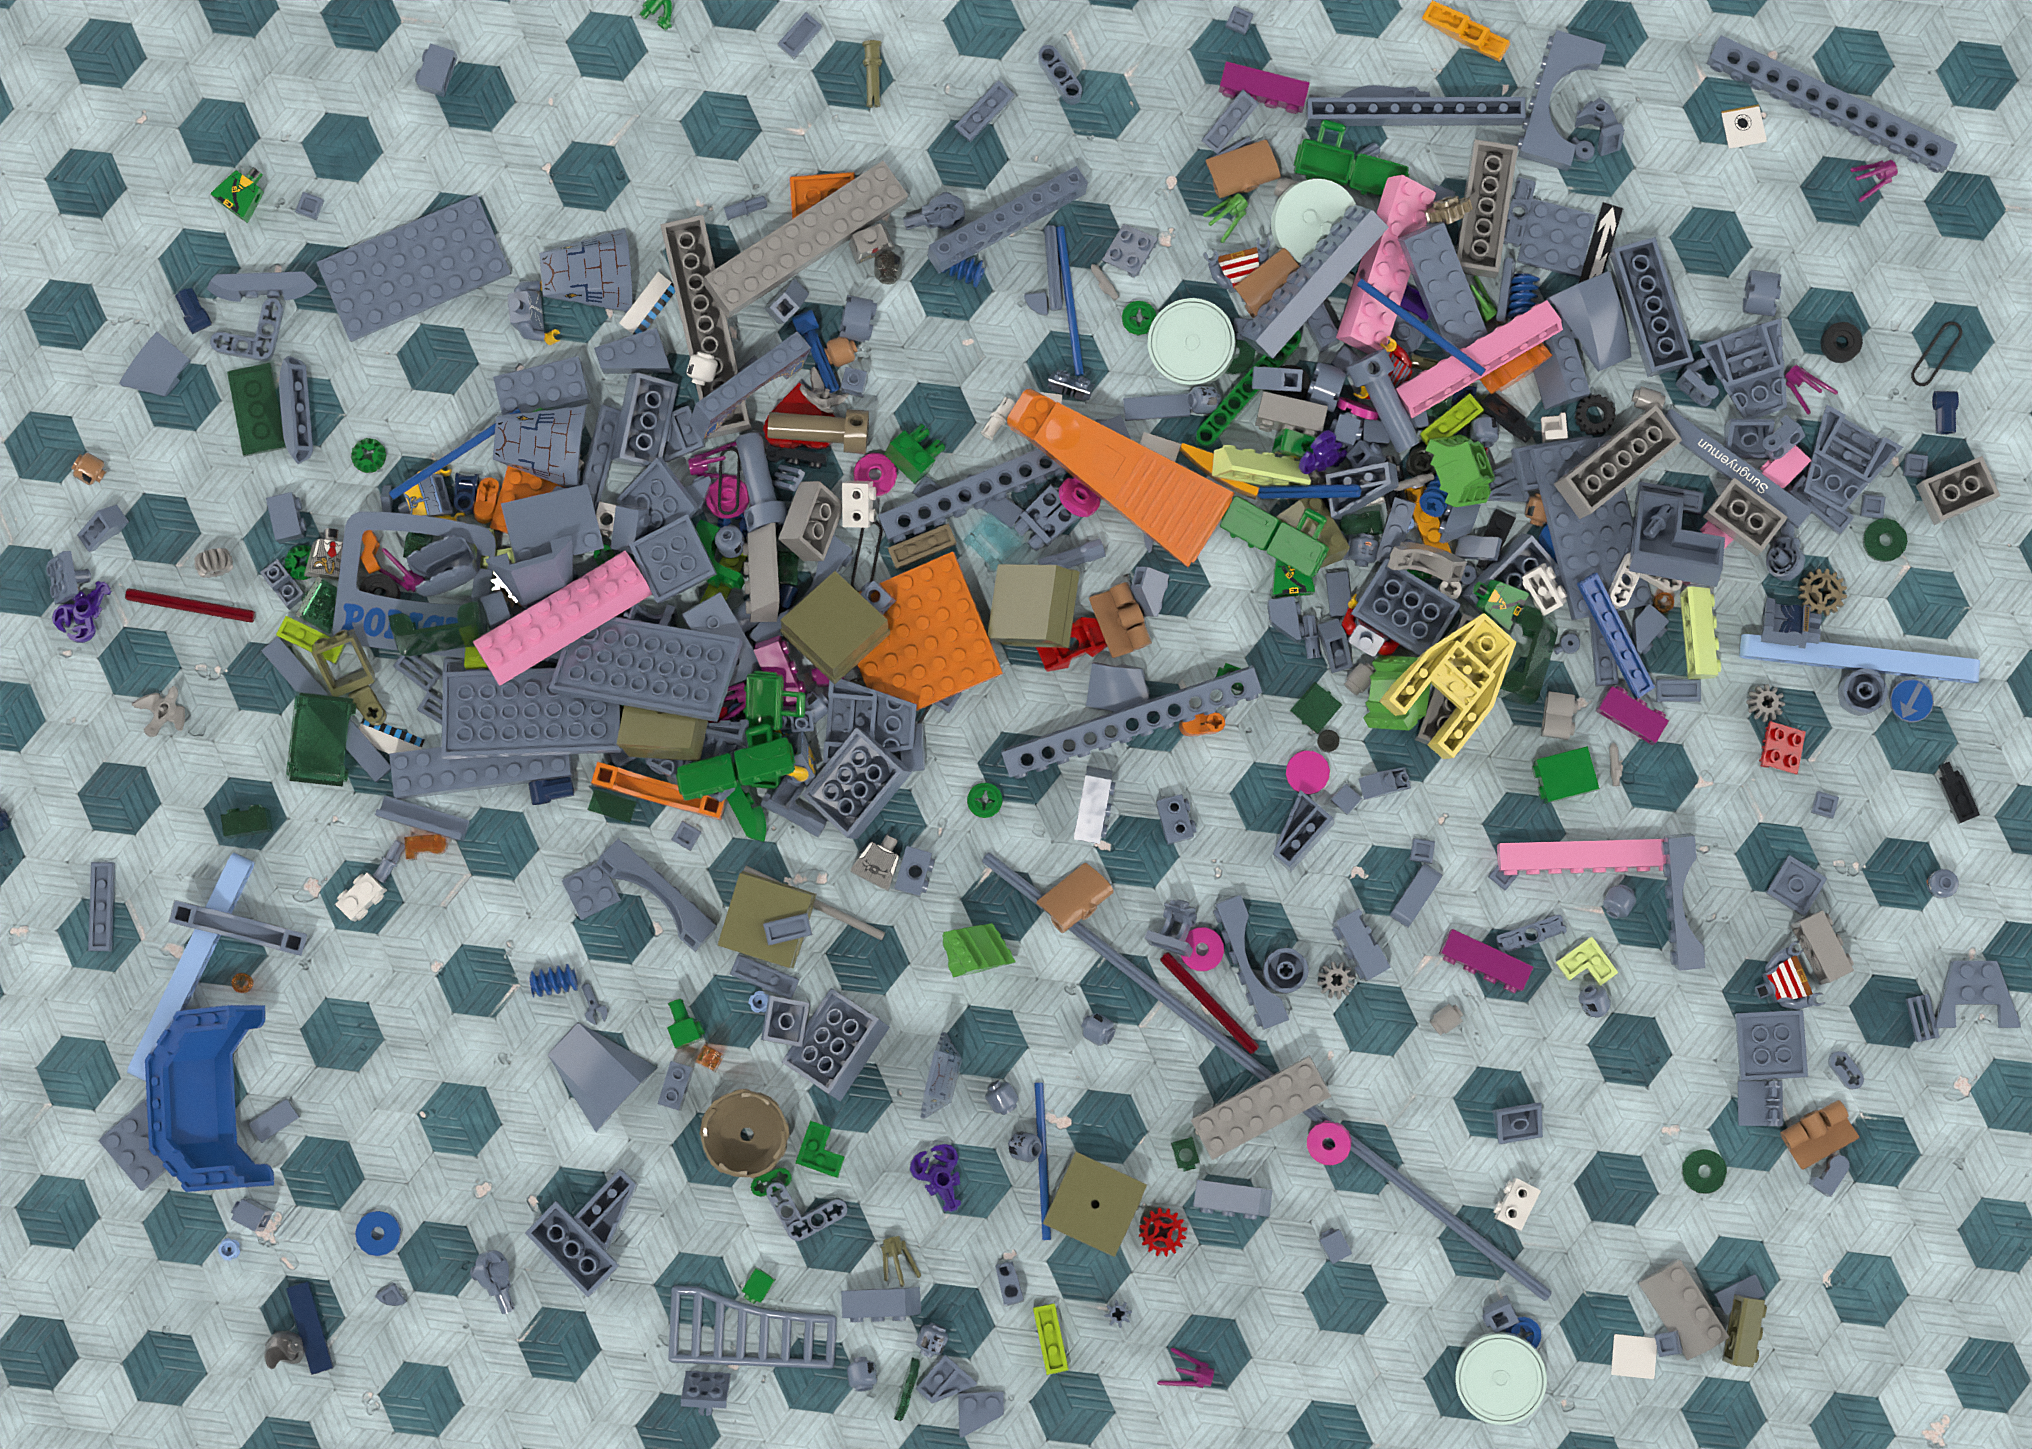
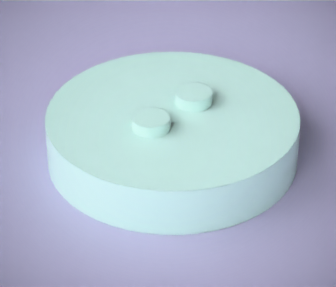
M1304 180L1290 186L1279 197L1272 212L1271 230L1279 250L1282 248L1287 249L1297 264L1301 265V261L1306 256L1311 255L1316 249V244L1328 236L1331 227L1343 219L1346 210L1356 205V203L1342 186L1329 180Z
M1187 298L1169 304L1155 317L1148 334V350L1154 366L1165 379L1179 386L1193 388L1195 386L1208 385L1219 379L1227 371L1235 355L1236 337L1229 318L1218 306L1203 299Z
M1508 1332L1484 1334L1473 1340L1464 1349L1456 1367L1458 1395L1468 1411L1482 1421L1496 1425H1508L1522 1421L1538 1408L1545 1395L1547 1375L1544 1362L1535 1347L1518 1335Z

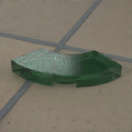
M912 1357L899 1393L894 1420L901 1422L909 1407L913 1387L918 1377L919 1359Z

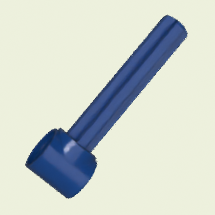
M812 309L792 317L797 332L805 337L806 342L811 347V354L826 389H829V393L838 391L840 389L816 332L819 329V325Z

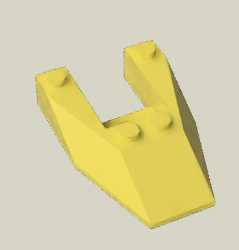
M1483 613L1428 648L1391 685L1379 702L1395 716L1404 715L1429 683H1431L1456 706V709L1428 743V746L1442 759L1454 758L1493 708L1516 641Z

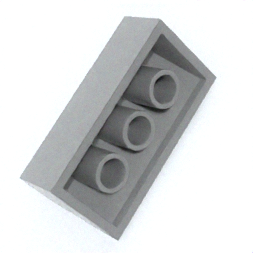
M769 523L748 533L747 542L743 546V555H747V562H744V575H748V581H745V594H749V601H746V614H750V622H777L779 584L775 523Z
M1675 1259L1638 1283L1669 1332L1678 1330L1683 1355L1686 1360L1707 1352L1730 1338L1681 1260Z

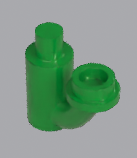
M646 0L642 5L643 10L639 15L646 20L650 14L654 15L663 5L664 15L663 17L659 16V20L656 23L665 31L668 28L671 29L672 1Z

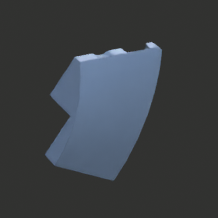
M156 331L134 358L119 384L122 387H129L166 397L180 382L177 376L191 360Z
M1093 662L1086 706L1118 711L1150 700V692L1145 683L1146 678L1143 668L1126 664L1112 666ZM1150 711L1147 716H1154L1155 711Z

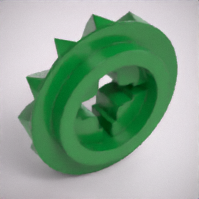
M1131 302L1124 308L1122 313L1123 327L1129 333L1137 336L1148 334L1156 317V312L1147 302ZM1138 310H1140L1141 317L1145 318V320L1141 321L1140 327H1138L1136 320L1130 319L1137 316Z
M365 438L357 441V444L352 448L351 460L359 471L373 473L384 465L386 451L384 446L376 439ZM363 449L374 452L372 453L373 463L367 458L363 459L365 456Z
M301 545L288 551L285 558V569L293 578L298 580L312 578L304 576L306 567L302 565L297 567L299 563L296 559V556L301 559L306 557L305 562L307 563L311 547Z
M980 783L970 790L967 804L975 816L981 818L993 817L1002 806V795L996 786L990 783ZM985 791H987L988 799L995 802L987 803L985 810H983L982 803L975 799L983 798Z

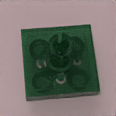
M317 576L310 590L303 593L306 597L302 596V604L296 615L325 633L330 634L333 629L338 588Z

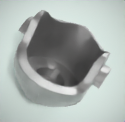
M282 1330L274 1333L265 1345L264 1356L268 1368L274 1369L279 1361L289 1364L301 1362L304 1356L301 1337L291 1331Z

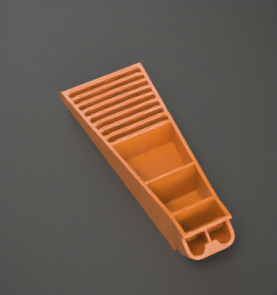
M1026 389L1021 394L1007 417V425L1012 431L1035 445L1186 567L1195 562L1229 508L1232 497L1235 494L1033 389Z

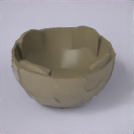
M739 1089L720 1097L711 1104L702 1118L700 1135L703 1149L710 1164L720 1173H726L735 1177L756 1178L772 1170L784 1156L789 1138V1126L779 1105L771 1097L761 1092ZM744 1128H750L753 1131L754 1135L750 1141H744L741 1138V1131Z

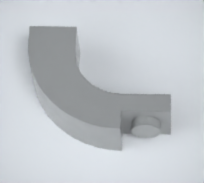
M1401 542L1400 546H1394L1390 553L1387 567L1392 570L1413 569L1423 571L1448 583L1461 581L1467 561L1439 548L1413 542Z

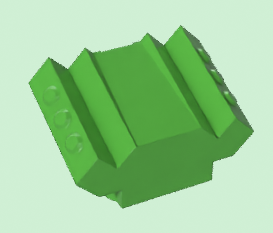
M1463 435L1430 439L1425 451L1434 454L1430 465L1436 469L1441 484L1439 489L1448 493L1445 503L1453 507L1487 503L1491 493L1489 483L1494 482L1496 479L1483 444L1479 441L1473 443L1472 439Z
M1380 655L1372 661L1376 671L1369 676L1371 687L1368 701L1365 702L1370 712L1363 717L1369 728L1410 730L1418 723V719L1426 717L1431 683H1429L1404 715L1395 716L1379 702L1391 685L1419 657Z
M992 923L943 932L942 934L943 947L947 952L949 960L948 968L953 978L1016 963L1010 949L1007 948L1005 941L1002 940L999 931L996 930Z

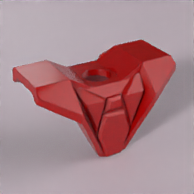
M1080 617L1072 623L1070 638H1076L1079 642V646L1075 650L1036 647L1047 672L1068 668L1071 660L1085 654L1094 657L1108 647L1096 618Z

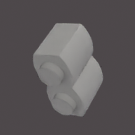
M1556 692L1546 693L1541 729L1542 737L1568 740L1570 735H1574L1575 723L1572 722V715L1576 714L1578 709V701H1575V695Z

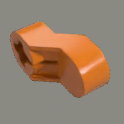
M484 478L478 486L474 505V517L479 523L486 524L492 521L500 493L499 483L494 478Z
M367 530L362 535L365 548L360 558L368 573L372 574L381 569L376 558L380 543L373 530Z
M1216 712L1209 715H1204V713L1195 715L1196 719L1184 723L1181 720L1179 730L1183 735L1189 737L1216 734L1224 728L1225 719L1220 713Z

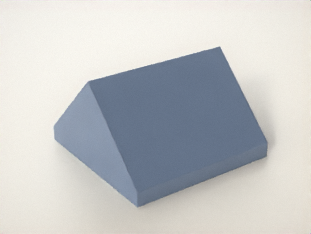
M1730 419L1724 425L1725 448L1739 458H1769L1763 447V440L1768 435L1773 434L1774 419Z
M768 996L761 1040L802 1047L810 1003Z
M1541 1102L1492 1110L1499 1144L1543 1137Z

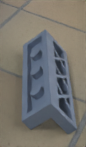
M384 796L381 808L377 809L375 813L379 818L464 842L470 824L469 820L388 796Z

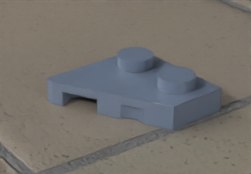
M689 405L672 412L666 438L665 462H670L706 447L704 441L689 424L693 413Z
M1514 462L1493 471L1496 480L1489 483L1491 493L1487 501H1528L1530 497L1528 492L1520 491Z
M945 1354L915 1389L933 1404L966 1389L975 1387L978 1383Z
M1003 1392L958 1393L959 1438L965 1437L1004 1415Z

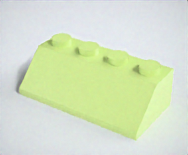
M1223 445V448L1214 450L1213 477L1261 486L1310 485L1311 483L1309 475L1303 474L1299 470L1300 462L1294 461V457L1282 456L1279 458L1275 457L1274 453L1269 452L1258 454L1255 453L1256 450L1254 449L1237 450L1236 446Z
M1687 587L1680 593L1688 679L1715 678L1718 676V672H1721V662L1716 656V651L1719 650V641L1714 635V629L1717 628L1716 616L1712 615V607L1715 605L1714 595L1710 594V588Z

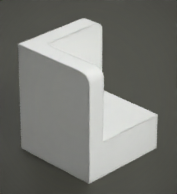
M1560 413L1559 416L1541 418L1543 443L1568 438L1565 413Z

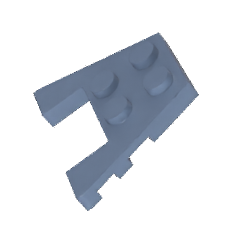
M1997 961L1951 962L1934 1028H1956L1955 1005H1997L1998 1028H2021L2018 1015Z

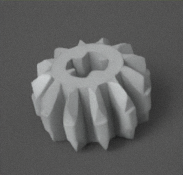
M225 548L204 550V552L197 554L194 558L198 575L203 578L224 575L233 569L232 556Z
M1766 684L1763 689L1757 686L1755 687L1756 692L1751 691L1749 693L1752 699L1747 700L1746 704L1753 705V707L1748 709V712H1756L1754 719L1762 716V722H1766L1768 717L1773 721L1776 719L1775 714L1781 715L1783 713L1779 707L1785 706V702L1779 701L1783 697L1782 693L1779 695L1775 694L1778 690L1777 687L1770 691L1769 684ZM1768 700L1770 704L1763 707L1762 702Z
M1331 962L1332 970L1324 965L1323 970L1327 974L1318 973V976L1324 978V980L1318 981L1317 985L1325 984L1326 987L1321 990V993L1323 994L1330 990L1328 994L1330 999L1333 997L1334 992H1336L1337 999H1341V991L1344 995L1348 996L1350 993L1345 987L1353 989L1355 986L1348 982V980L1355 979L1354 975L1347 976V973L1352 969L1349 967L1343 971V962L1339 964L1338 969H1336V963ZM1335 974V977L1338 975L1341 977L1339 981L1340 986H1337V984L1332 985V975Z

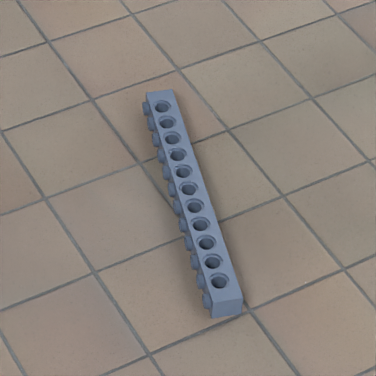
M1722 35L1718 38L1706 63L1716 72L1727 73L1735 81H1744L1755 90L1768 92L1774 99H1783L1796 109L1802 108L1809 111L1808 113L1813 117H1822L1835 127L1841 126L1848 129L1850 134L1863 136L1871 144L1882 145L1893 154H1902L1910 162L1921 163L1927 166L1928 170L1935 173H1943L1946 170L1958 146L1954 142ZM1727 57L1735 58L1737 64H1731ZM1747 66H1753L1757 73L1749 72ZM1767 75L1774 76L1776 82H1770L1767 79ZM1787 84H1792L1796 91L1788 90ZM1806 94H1813L1815 96V101L1809 100ZM1826 102L1833 103L1835 110L1829 109L1826 106ZM1846 112H1852L1855 119L1848 118ZM1866 121H1872L1875 127L1869 128L1866 125ZM1885 130H1891L1894 133V137L1887 136ZM1905 139H1911L1914 146H1908ZM1925 148L1932 149L1934 155H1928L1925 152Z
M1121 415L1099 423L1131 439ZM1036 449L879 514L878 519L888 543L892 541L894 544L906 539V535L911 533L918 535L926 531L925 527L933 524L935 527L947 522V518L952 516L959 518L967 514L966 510L971 508L978 510L987 505L986 501L993 498L995 502L1007 497V493L1015 491V493L1022 492L1027 489L1029 484L1034 482L1035 485L1041 484L1048 480V476L1053 474L1060 476L1067 471L1040 449ZM1047 459L1052 463V466L1044 469L1040 466V461ZM1022 468H1029L1032 474L1028 477H1023L1019 471ZM1002 476H1008L1012 481L1009 485L1005 486L999 482V479ZM982 484H987L991 487V491L983 494L979 491V487ZM961 493H969L971 499L968 502L960 501L959 496ZM942 501H948L951 507L943 511L939 508V504ZM923 509L931 513L927 519L920 518L918 514ZM901 518H908L911 523L908 527L904 528L899 526L898 521Z
M1251 665L1002 749L1001 754L1009 777L1015 776V779L1027 776L1028 771L1036 769V772L1048 769L1049 764L1056 762L1057 765L1069 762V758L1077 755L1078 758L1091 754L1090 750L1098 748L1099 751L1112 747L1111 743L1117 741L1120 744L1133 740L1132 736L1138 734L1141 737L1154 733L1153 729L1159 727L1162 730L1175 726L1174 722L1183 720V723L1196 719L1195 715L1204 713V715L1215 713L1218 707L1225 706V708L1236 706L1239 700H1254L1259 697L1258 694L1262 693L1255 669ZM1239 682L1243 684V690L1237 694L1231 691L1232 685ZM1216 689L1220 690L1222 697L1217 701L1212 700L1210 693ZM1192 697H1199L1201 704L1193 708L1189 705V700ZM1171 704H1178L1180 711L1172 715L1168 712V707ZM1150 711H1156L1159 713V718L1157 721L1151 722L1147 719V714ZM1129 718H1135L1138 720V725L1136 728L1130 729L1126 726V721ZM1109 725H1114L1117 728V733L1113 736L1105 733V728ZM1088 732H1093L1096 735V740L1092 743L1084 740V735ZM1067 739L1075 742V747L1071 750L1063 747V742ZM1044 747H1052L1055 751L1051 757L1044 756L1042 754ZM1023 754H1031L1034 758L1030 764L1023 763L1021 761Z

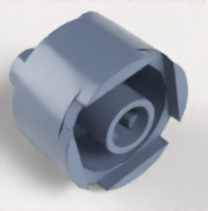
M1760 270L1749 271L1744 291L1746 293L1745 298H1743L1742 311L1774 317L1777 304L1774 303L1781 295V286H1779L1781 274Z
M847 295L839 337L865 343V340L869 341L872 335L873 324L869 323L870 319L873 320L876 314L877 303H873L872 299Z
M1318 362L1305 401L1328 406L1327 411L1334 413L1347 371Z
M1860 669L1847 675L1841 681L1838 688L1840 706L1850 714L1857 716L1868 715L1879 709L1885 703L1888 695V687L1882 676L1871 669ZM1861 688H1863V692L1866 693L1865 696H1861L1862 694L1859 692Z
M1281 948L1274 951L1266 958L1262 967L1264 982L1269 989L1280 994H1289L1301 988L1309 972L1305 958L1291 948ZM1283 965H1286V968L1291 970L1287 977L1280 973Z

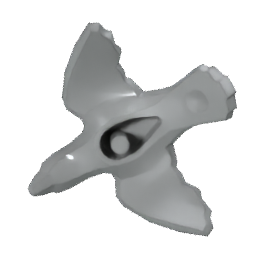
M813 366L810 372L812 391H809L804 385L800 386V390L810 403L816 405L824 412L834 414L831 406L842 404L849 396V393L843 395H832L829 393V389H825L820 375Z
M172 686L169 689L165 698H162L159 693H152L132 702L134 708L148 709L154 713L152 721L144 728V733L147 736H157L159 730L167 721L173 722L178 731L183 730L185 708L175 704L178 696V688L176 686Z

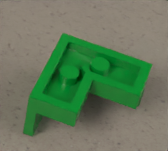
M810 1121L795 1163L839 1178L845 1157L825 1150L832 1128Z

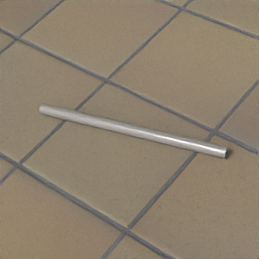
M747 865L743 870L745 872H749L761 877H765L780 882ZM815 899L813 908L881 941L883 940L885 932Z

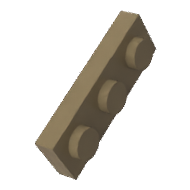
M948 523L888 548L895 568L899 569L953 547L957 543Z

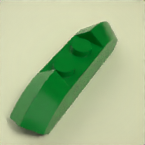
M738 780L737 787L726 799L746 836L750 839L764 842L766 837V819L761 805L752 808L751 805L755 803L749 792L744 793L741 787L742 784Z

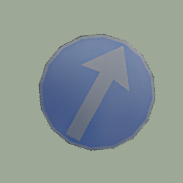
M1906 679L1896 684L1889 698L1890 708L1894 715L1900 720L1909 723L1925 719L1932 711L1934 705L1933 694L1930 688L1922 681L1916 679Z

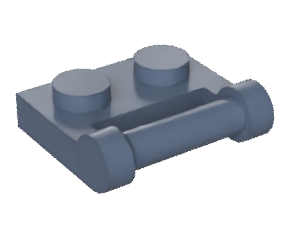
M1688 369L1675 385L1701 407H1707L1712 399L1717 397L1719 390L1714 385L1708 386L1702 381L1703 378L1699 373Z

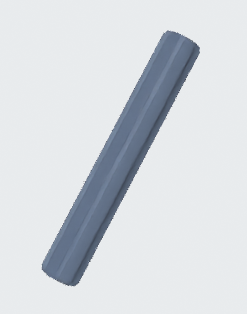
M1050 225L1044 227L1050 309L1058 311L1062 309L1057 237L1056 227Z

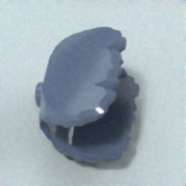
M449 535L443 540L429 543L428 546L421 548L420 551H414L407 557L409 569L413 573L429 579L415 587L416 593L422 596H435L451 591L466 584L477 575L475 556L462 536Z

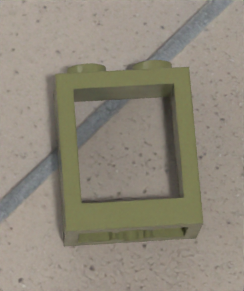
M354 629L349 631L341 630L335 636L328 639L321 638L312 645V655L333 698L375 682L374 670ZM351 641L364 670L335 680L322 652Z

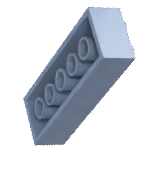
M1434 222L1398 238L1434 331L1459 350L1470 346L1478 338L1487 336V330L1444 222ZM1441 348L1445 356V359H1448L1452 356L1450 353Z
M1656 237L1614 248L1610 253V258L1647 378L1681 369L1691 364L1694 359Z

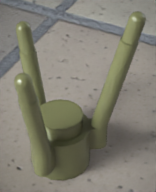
M900 1236L882 1240L884 1245L881 1247L884 1281H888L889 1255V1257H893L900 1286L904 1287L905 1284L898 1255L902 1254L901 1250L904 1252L917 1278L921 1277L906 1247L905 1240L901 1241Z

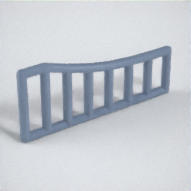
M699 1286L672 1287L668 1360L671 1363L832 1369L835 1365L836 1316L833 1314H811L767 1309L724 1297ZM680 1295H694L691 1354H677ZM703 1298L716 1302L713 1355H700ZM725 1306L738 1310L736 1356H722ZM747 1313L760 1316L758 1357L745 1356ZM769 1318L782 1320L781 1358L767 1357ZM791 1321L805 1322L803 1359L790 1358ZM814 1323H827L826 1360L812 1359Z

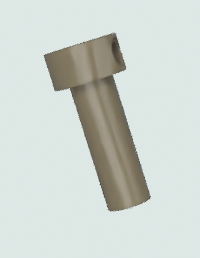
M847 409L846 418L769 412L768 438L842 443L846 453L866 454L869 411Z

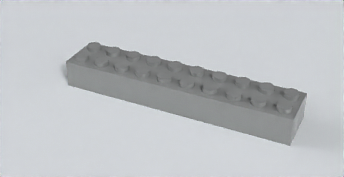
M882 161L704 277L703 284L729 319L850 240L854 233L867 229L905 204L908 194L886 163Z
M703 215L660 224L689 356L697 355V352H703L713 355L714 360L718 363L712 382H705L704 386L696 384L699 401L739 373L727 317L703 284L704 277L716 269ZM745 400L729 414L719 429L708 436L709 439L751 430Z

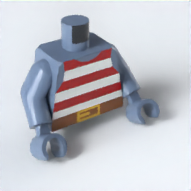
M1266 236L1267 242L1264 245L1260 244L1259 237L1256 239L1259 250H1257V247L1219 256L1212 249L1213 256L1211 258H1208L1207 253L1204 252L1203 257L1209 262L1208 266L1212 279L1223 289H1228L1229 293L1237 292L1234 286L1269 259V238Z
M1794 941L1789 947L1780 950L1771 957L1765 966L1766 972L1762 974L1765 983L1755 987V992L1759 999L1771 996L1774 1003L1779 1002L1782 1007L1796 1010L1825 1004V1002H1817V996L1823 995V993L1813 994L1797 955L1804 951V948L1800 951L1794 948V945L1800 941Z

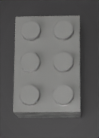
M1263 392L1255 426H1259L1260 430L1272 432V430L1282 431L1287 428L1317 438L1322 433L1328 406Z
M1982 456L1926 479L1916 486L1934 526L1994 501L2001 496Z
M1733 478L1703 516L1755 556H1758L1788 518L1736 478Z
M820 481L800 482L778 539L803 561H824L842 513V501Z
M1823 910L1790 925L1797 940L1800 941L1801 948H1804L1803 952L1820 985L1830 983L1854 971L1852 968L1854 965L1852 958L1848 953L1845 954L1842 948L1843 941L1838 933H1834L1831 927L1833 922L1827 913L1825 914Z

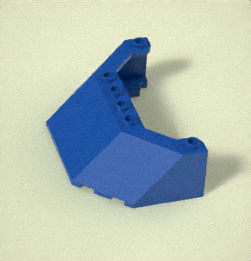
M226 1005L177 1011L173 1016L174 1021L170 1027L165 1029L157 1040V1047L145 1059L149 1150L154 1156H158L162 1160L164 1168L171 1176L176 1177L182 1183L181 1187L185 1192L274 1186L272 1167L269 1164H255L237 1144L233 1052L249 1029H258L263 1026L266 1018L265 1005Z

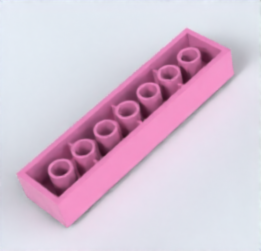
M1404 175L1387 179L1376 214L1389 228L1361 259L1336 336L1337 339L1367 354L1384 349L1381 347V343L1384 346L1388 344L1389 339L1387 336L1391 335L1397 315L1358 287L1357 284L1361 279H1364L1400 306L1411 271L1398 238L1426 226L1427 220L1424 211L1432 208L1436 192Z
M623 551L473 641V644L500 686L652 595V592L626 551Z

